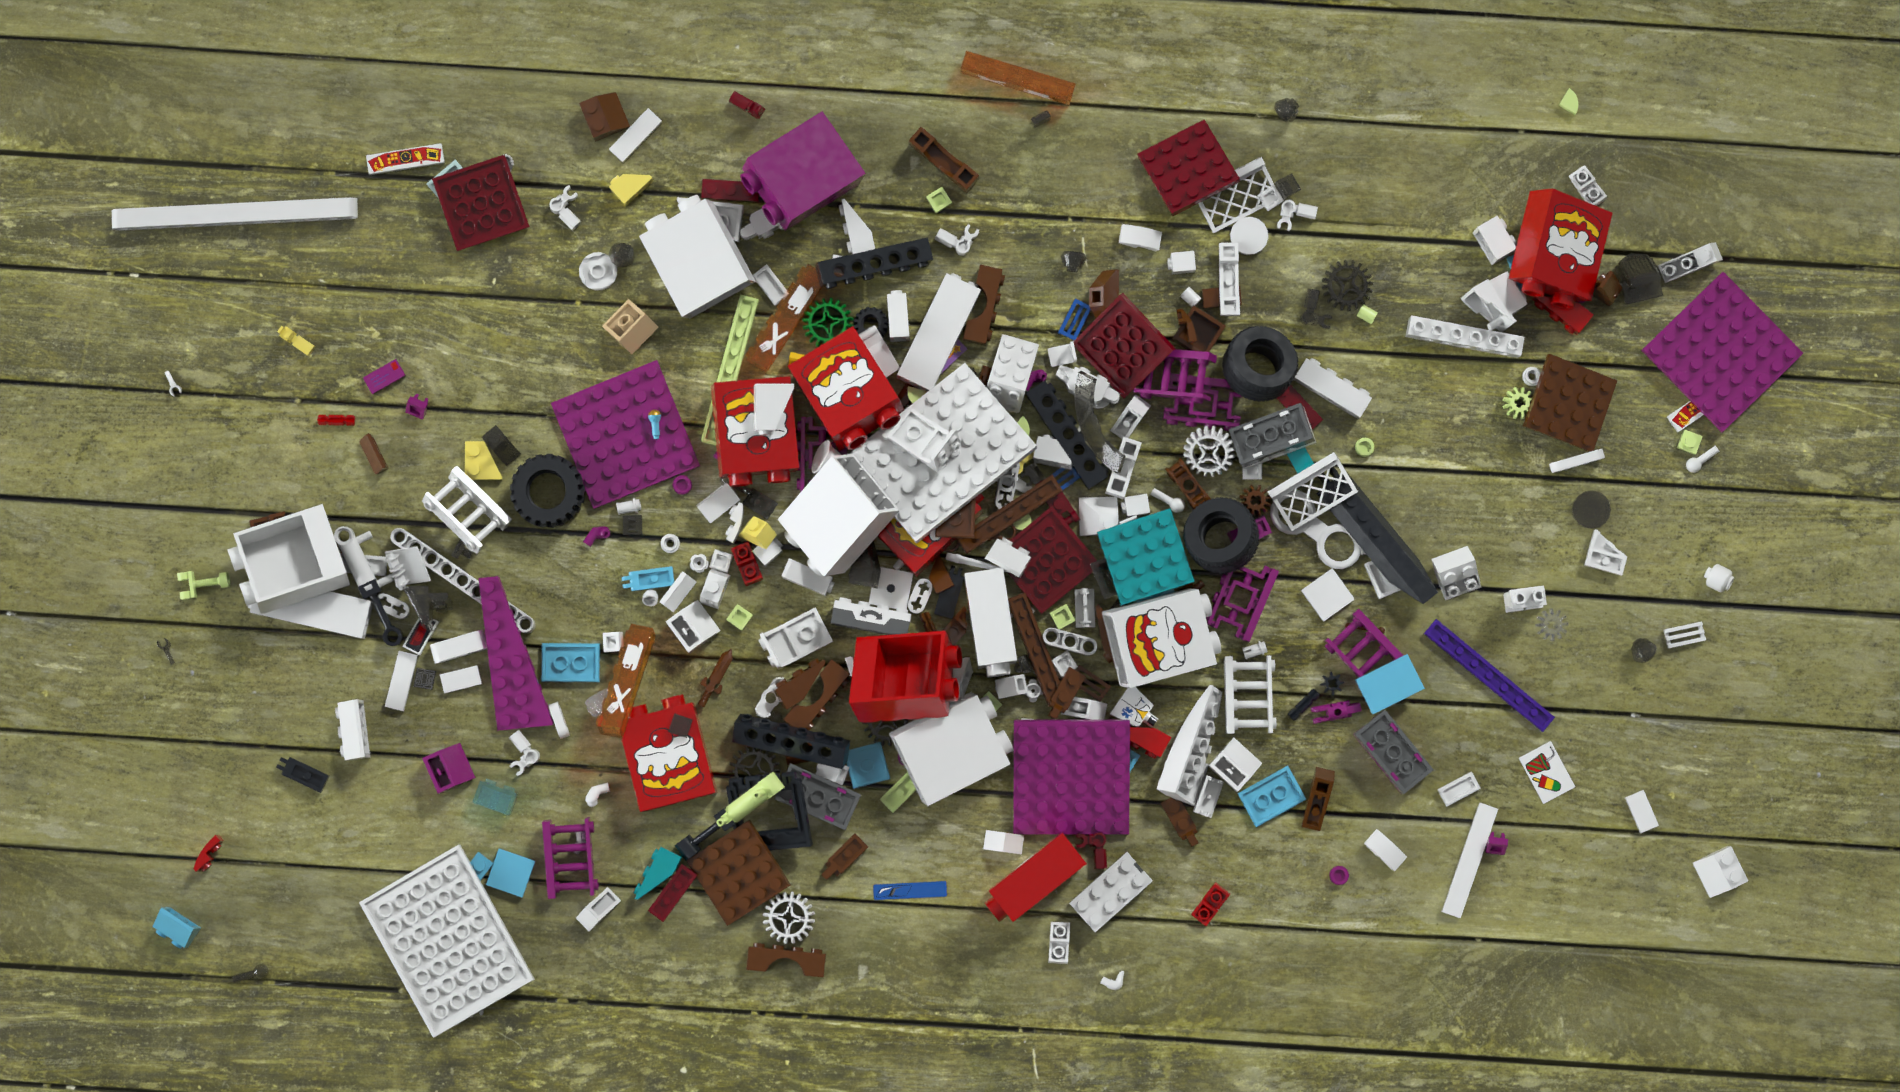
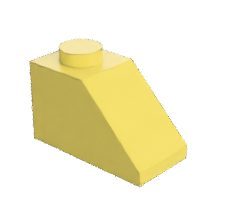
M622 174L620 177L617 175L611 180L609 188L627 206L654 180L650 175Z
M753 516L738 536L761 548L767 549L777 534L767 522Z

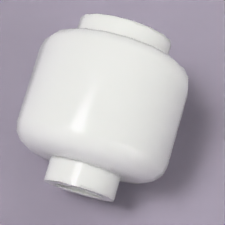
M1719 564L1714 565L1713 568L1708 567L1704 575L1707 578L1706 585L1718 592L1728 591L1734 581L1732 571Z

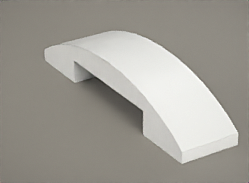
M1219 243L1220 316H1240L1238 243Z

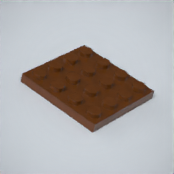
M1547 354L1523 426L1582 450L1594 451L1617 380L1552 354Z
M751 820L743 823L687 860L688 865L697 874V879L727 926L791 886Z

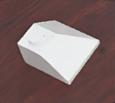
M1117 497L1079 498L1080 536H1098V531L1119 525Z

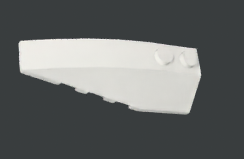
M1213 685L1208 686L1182 725L1165 761L1157 786V790L1166 796L1192 806L1196 804L1208 769L1206 758L1207 753L1211 754L1212 746H1209L1211 734L1214 735L1215 733L1214 718L1218 717L1222 692Z

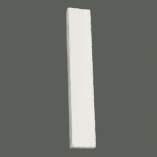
M1479 803L1441 912L1461 918L1498 811L1497 808Z

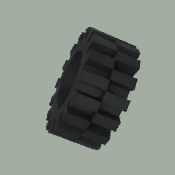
M876 307L861 309L854 319V328L857 333L860 334L865 331L864 321L872 317L878 321L877 329L883 338L888 329V320L885 313Z

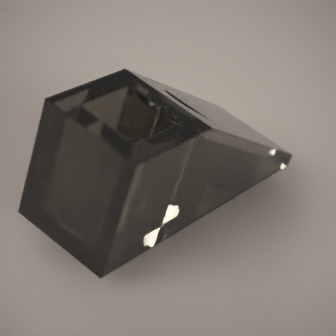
M874 540L852 564L849 572L850 584L878 589L881 568Z

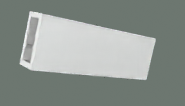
M946 273L897 373V379L927 392L935 387L980 295L981 289L978 288L977 284L970 281L966 283L961 280L960 276L951 273V275Z
M331 591L265 614L260 613L257 603L248 605L250 613L365 639L373 607L372 601Z

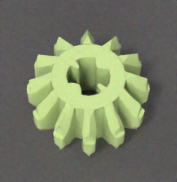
M1514 387L1513 393L1507 391L1508 397L1503 398V401L1508 404L1502 407L1503 409H1510L1506 413L1507 415H1510L1512 412L1514 413L1513 419H1516L1518 414L1521 419H1524L1525 414L1527 415L1528 408L1532 401V398H1528L1531 391L1524 394V387L1520 391H1518L1517 387ZM1521 399L1520 403L1523 402V405L1518 408L1514 402Z

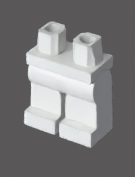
M1544 586L1514 589L1503 594L1506 613L1522 611L1524 608L1525 610L1543 608V605H1547Z

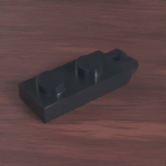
M953 565L949 575L955 586L939 594L934 612L935 615L953 619L964 576H961L963 568L959 567L956 575L953 574L955 570Z
M283 757L280 758L279 761L286 765L284 767L277 764L276 768L282 770L281 774L322 793L330 775L292 757H289L288 760Z

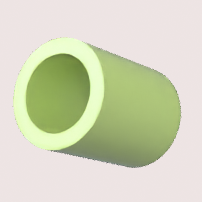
M1362 305L1356 316L1372 324L1378 312Z

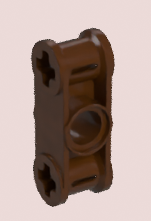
M1181 458L1171 467L1165 468L1167 475L1180 489L1192 509L1195 510V507L1199 506V504L1209 499L1211 500ZM1191 481L1194 488L1190 491L1185 490L1183 483Z

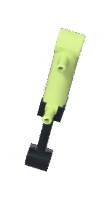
M773 771L714 815V818L717 820L714 824L695 838H692L689 834L674 846L684 860L687 861L701 850L699 847L701 842L721 827L724 831H727L785 786Z

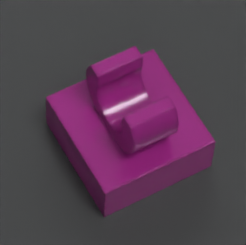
M416 394L414 397L410 396L407 401L406 413L423 420L427 412L428 398L421 401L418 400L419 394Z
M1491 832L1486 844L1485 853L1505 855L1508 847V839H1505V834L1501 833L1500 838L1494 837V832Z

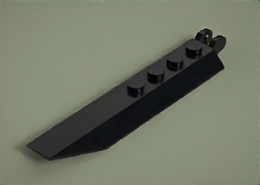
M1334 466L1330 468L1329 473L1331 476L1339 479L1340 474H1338ZM1342 475V479H1341V480L1347 481V480L1345 479L1344 475ZM1349 475L1358 492L1329 510L1389 583L1420 603H1426L1438 591L1420 560ZM1318 476V478L1324 484L1325 478ZM1327 479L1325 490L1336 492L1338 481H1329ZM1340 483L1338 493L1346 495L1353 491L1348 483ZM1322 491L1316 493L1319 496V498L1321 497ZM1324 492L1322 501L1325 504L1333 503L1335 494ZM1337 495V499H1336V500H1338L1339 498H1341V497H1343V496Z

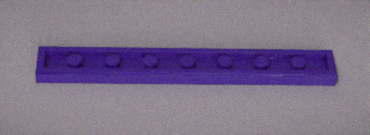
M1437 619L1423 633L1541 732H1544L1555 718Z

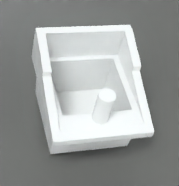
M1508 271L1491 280L1483 281L1461 297V300L1476 314L1480 313L1490 322L1487 324L1490 331L1495 328L1500 332L1505 331L1517 321L1512 315L1527 305L1524 293L1519 291L1516 282L1508 279Z

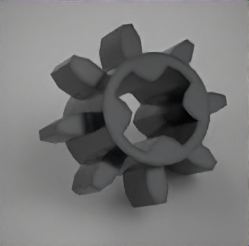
M1329 672L1328 678L1324 675L1322 676L1325 680L1324 683L1320 684V686L1325 687L1323 693L1331 691V695L1334 696V690L1342 691L1339 686L1344 684V682L1339 681L1340 674L1335 677L1332 672ZM1328 679H1329L1330 681L1333 680V679L1336 681V682L1334 683V684L1336 685V688H1335V687H1331V688L1328 687V685H1329Z

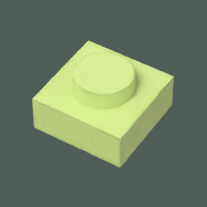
M1683 430L1677 448L1695 455L1703 436Z

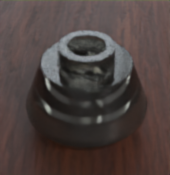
M1284 98L1275 102L1274 109L1283 121L1289 123L1293 122L1297 116L1299 105L1293 98Z
M616 243L609 251L610 260L618 267H628L634 261V250L628 243Z
M1064 251L1061 254L1062 264L1064 268H1067V272L1077 273L1078 269H1082L1087 259L1084 253L1076 251Z
M1646 638L1635 640L1631 647L1634 661L1639 663L1650 661L1656 655L1657 646Z

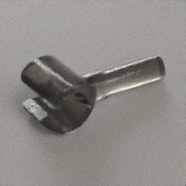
M164 638L166 641L164 647L157 641V646L165 652L170 664H175L170 653V641Z

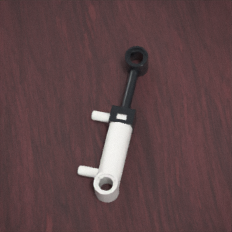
M339 527L334 533L335 541L350 568L363 599L370 597L385 627L383 641L389 646H397L403 641V632L401 629L392 626L377 593L383 591L382 586L392 582L394 579L391 574L379 580L375 578L359 545L373 537L370 531L355 537V533L351 528ZM342 531H347L350 535L349 539L345 542L340 539ZM391 631H395L398 634V639L395 642H391L388 638Z

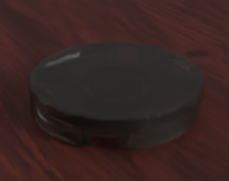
M1593 490L1585 491L1578 495L1573 502V518L1584 528H1598L1605 524L1610 517V502L1600 492Z

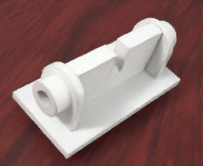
M1075 589L1076 628L1095 627L1094 589Z

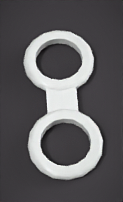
M1297 490L1295 496L1306 499L1307 494ZM1283 496V497H1281L1280 499H1278V501H1279L1280 504H1281V502H1282L1283 500H1285V499H1287V498H1290V497H1288V496ZM1273 501L1270 516L1277 529L1290 535L1305 533L1317 542V553L1325 565L1333 569H1345L1352 566L1359 559L1361 547L1342 524L1327 526L1315 517L1294 531H1291L1289 526L1280 520L1278 507ZM1308 502V513H1316L1314 503ZM1344 532L1352 538L1354 551L1347 560L1335 561L1326 554L1324 545L1326 538L1331 533Z

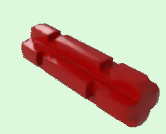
M318 415L317 423L319 425L344 426L346 424L347 426H354L355 416Z

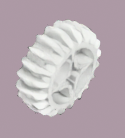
M1204 426V431L1197 428V434L1191 432V438L1186 439L1188 444L1184 445L1186 450L1184 457H1189L1186 459V464L1192 463L1190 466L1191 470L1197 468L1196 474H1200L1203 471V476L1206 477L1207 473L1210 472L1211 477H1214L1215 471L1221 475L1222 469L1227 471L1228 465H1232V458H1235V453H1233L1235 447L1231 445L1233 443L1232 439H1227L1228 433L1222 435V428L1218 432L1215 431V426H1212L1211 430H1208V426ZM1211 438L1215 439V441L1207 442L1205 439ZM1196 444L1199 445V449L1202 451L1198 458L1194 453V446ZM1221 444L1225 450L1223 459L1219 457L1220 454L1217 452ZM1206 449H1213V453L1207 454ZM1209 460L1214 464H1205L1204 462Z
M783 892V899L778 894L775 895L778 901L775 902L773 899H770L769 902L773 906L766 905L765 908L770 910V912L763 913V916L769 917V920L763 921V924H770L766 931L771 929L774 931L771 933V937H774L775 934L779 935L776 940L778 942L781 940V937H784V944H787L788 938H791L792 944L795 943L794 937L802 941L803 939L800 934L803 933L807 937L809 934L805 929H813L808 923L815 922V919H809V916L815 914L814 911L808 912L812 904L805 906L804 904L808 899L805 898L801 902V894H798L797 898H793L794 892L790 893V897H787V893ZM788 901L785 913H774L779 904ZM794 903H797L803 909L805 917L794 913ZM791 908V916H793L794 918H799V920H791V923H789V926L787 928V919H784L779 916H784V914L787 915V912H789V909ZM773 919L783 921L784 933L776 928ZM794 922L804 923L798 932L790 934V929Z

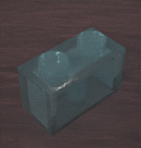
M487 778L486 781H480L472 803L511 816L518 797V793L514 792L515 788L506 785L503 788L496 786L497 782Z

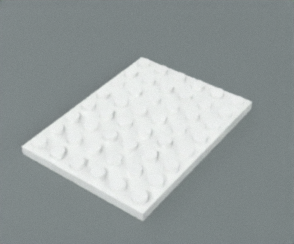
M966 363L962 364L909 406L949 432L953 428L957 430L960 447L956 453H952L949 456V461L943 469L940 468L936 472L888 440L887 436L895 426L886 430L880 429L868 438L862 446L849 453L858 459L900 510L894 517L916 543L920 542L1037 449V445ZM909 407L899 414L901 418Z
M461 845L455 846L359 902L433 1038L535 980Z

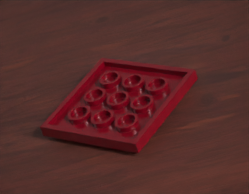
M1205 119L1137 154L1172 216L1240 182L1239 176Z
M505 154L432 178L457 251L530 227Z
M1124 293L1120 294L1073 341L1074 347L1103 377L1108 379L1107 382L1119 392L1123 399L1176 349Z
M1053 506L1010 540L1013 542L1012 547L1019 549V547L1024 548L1030 552L1028 556L1032 558L1021 578L1012 573L1008 574L1021 590L1026 593V596L1041 614L1101 566Z

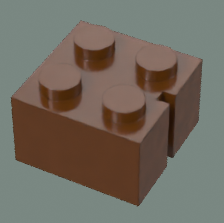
M1193 305L1188 316L1193 323L1197 342L1188 344L1185 325L1179 327L1172 341L1189 351L1210 352L1226 325Z

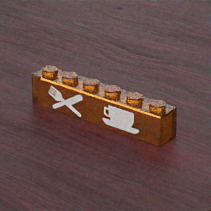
M966 51L961 66L962 74L1069 106L1076 85L1073 82Z
M809 264L806 268L803 266L797 274L799 279L796 283H791L787 290L788 296L786 299L782 298L776 307L778 309L775 316L772 314L766 322L767 328L765 331H760L756 337L758 342L754 347L751 346L745 355L747 363L767 374L804 317V312L809 309V305L813 303L822 289L819 284L816 268Z
M631 624L629 630L625 632V643L619 650V661L613 669L614 677L612 681H609L607 698L603 699V710L596 720V726L602 735L623 739L656 638L655 632L651 627Z

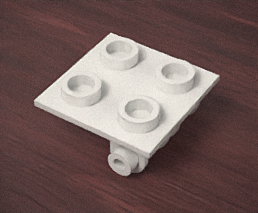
M418 546L385 551V561L388 563L389 571L393 572L391 576L395 577V586L399 590L405 589L406 585L431 581Z

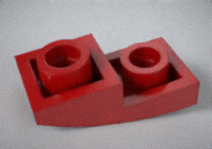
M749 541L731 548L745 586L764 580Z
M215 835L202 849L193 868L195 872H200L201 870L204 872L212 866L210 862L214 858L210 855V852L215 853L222 847L220 844L224 840L220 835Z
M1215 882L1191 915L1207 926L1230 896V893Z

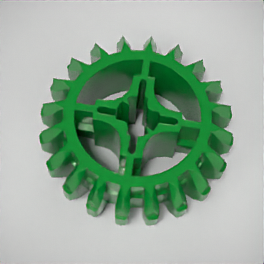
M822 298L823 304L819 305V302L816 300L815 305L817 307L814 308L812 305H809V309L812 312H804L809 319H802V322L808 323V325H804L802 328L803 330H809L805 333L806 337L812 335L809 340L810 343L817 340L816 347L834 338L833 329L836 326L844 324L839 334L846 331L847 328L854 327V325L848 324V322L854 320L853 317H847L851 314V311L847 310L844 312L847 306L843 304L839 307L840 300L833 304V298L829 299V303H826L825 298ZM828 309L838 311L843 318L831 317ZM823 310V318L820 321H816V323H812L814 316ZM826 315L828 316V319H830V322L833 321V323L830 324V333L828 331V328H826V325L823 326V324L826 323ZM813 329L825 330L828 338L818 336Z

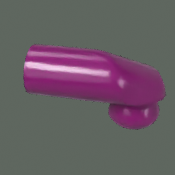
M1041 369L1031 371L1026 391L1030 390L1033 383L1045 381L1047 373Z
M605 526L593 527L583 542L591 547L596 539L608 538L610 530Z

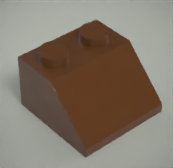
M616 92L598 95L579 103L595 142L630 127Z

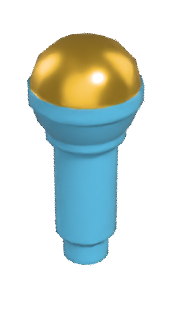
M651 410L648 418L652 424V436L654 439H659L661 413L658 410Z

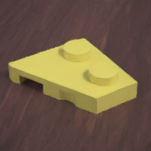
M465 441V474L471 480H503L484 441Z

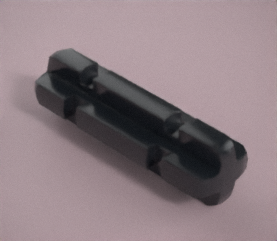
M1312 689L1308 696H1305L1295 706V709H1291L1288 712V716L1295 721L1300 716V713L1305 712L1313 704V701L1320 697V694L1315 689Z

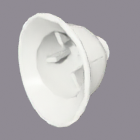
M829 440L824 441L815 453L812 462V473L814 474L818 473L832 456L841 455L832 447Z

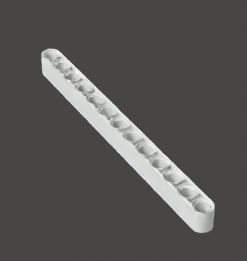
M329 198L113 209L112 230L358 218L357 198Z

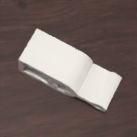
M875 325L859 334L885 377L900 369Z

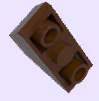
M1118 269L1102 271L1089 288V307L1096 318L1119 296Z

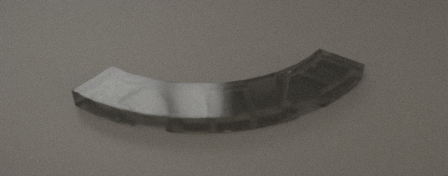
M1080 371L1077 374L1075 384V410L1080 429L1087 444L1097 458L1110 470L1118 474L1122 470L1126 456L1117 450L1109 440L1105 439L1101 432L1102 429L1097 415L1094 414L1093 403L1097 379Z

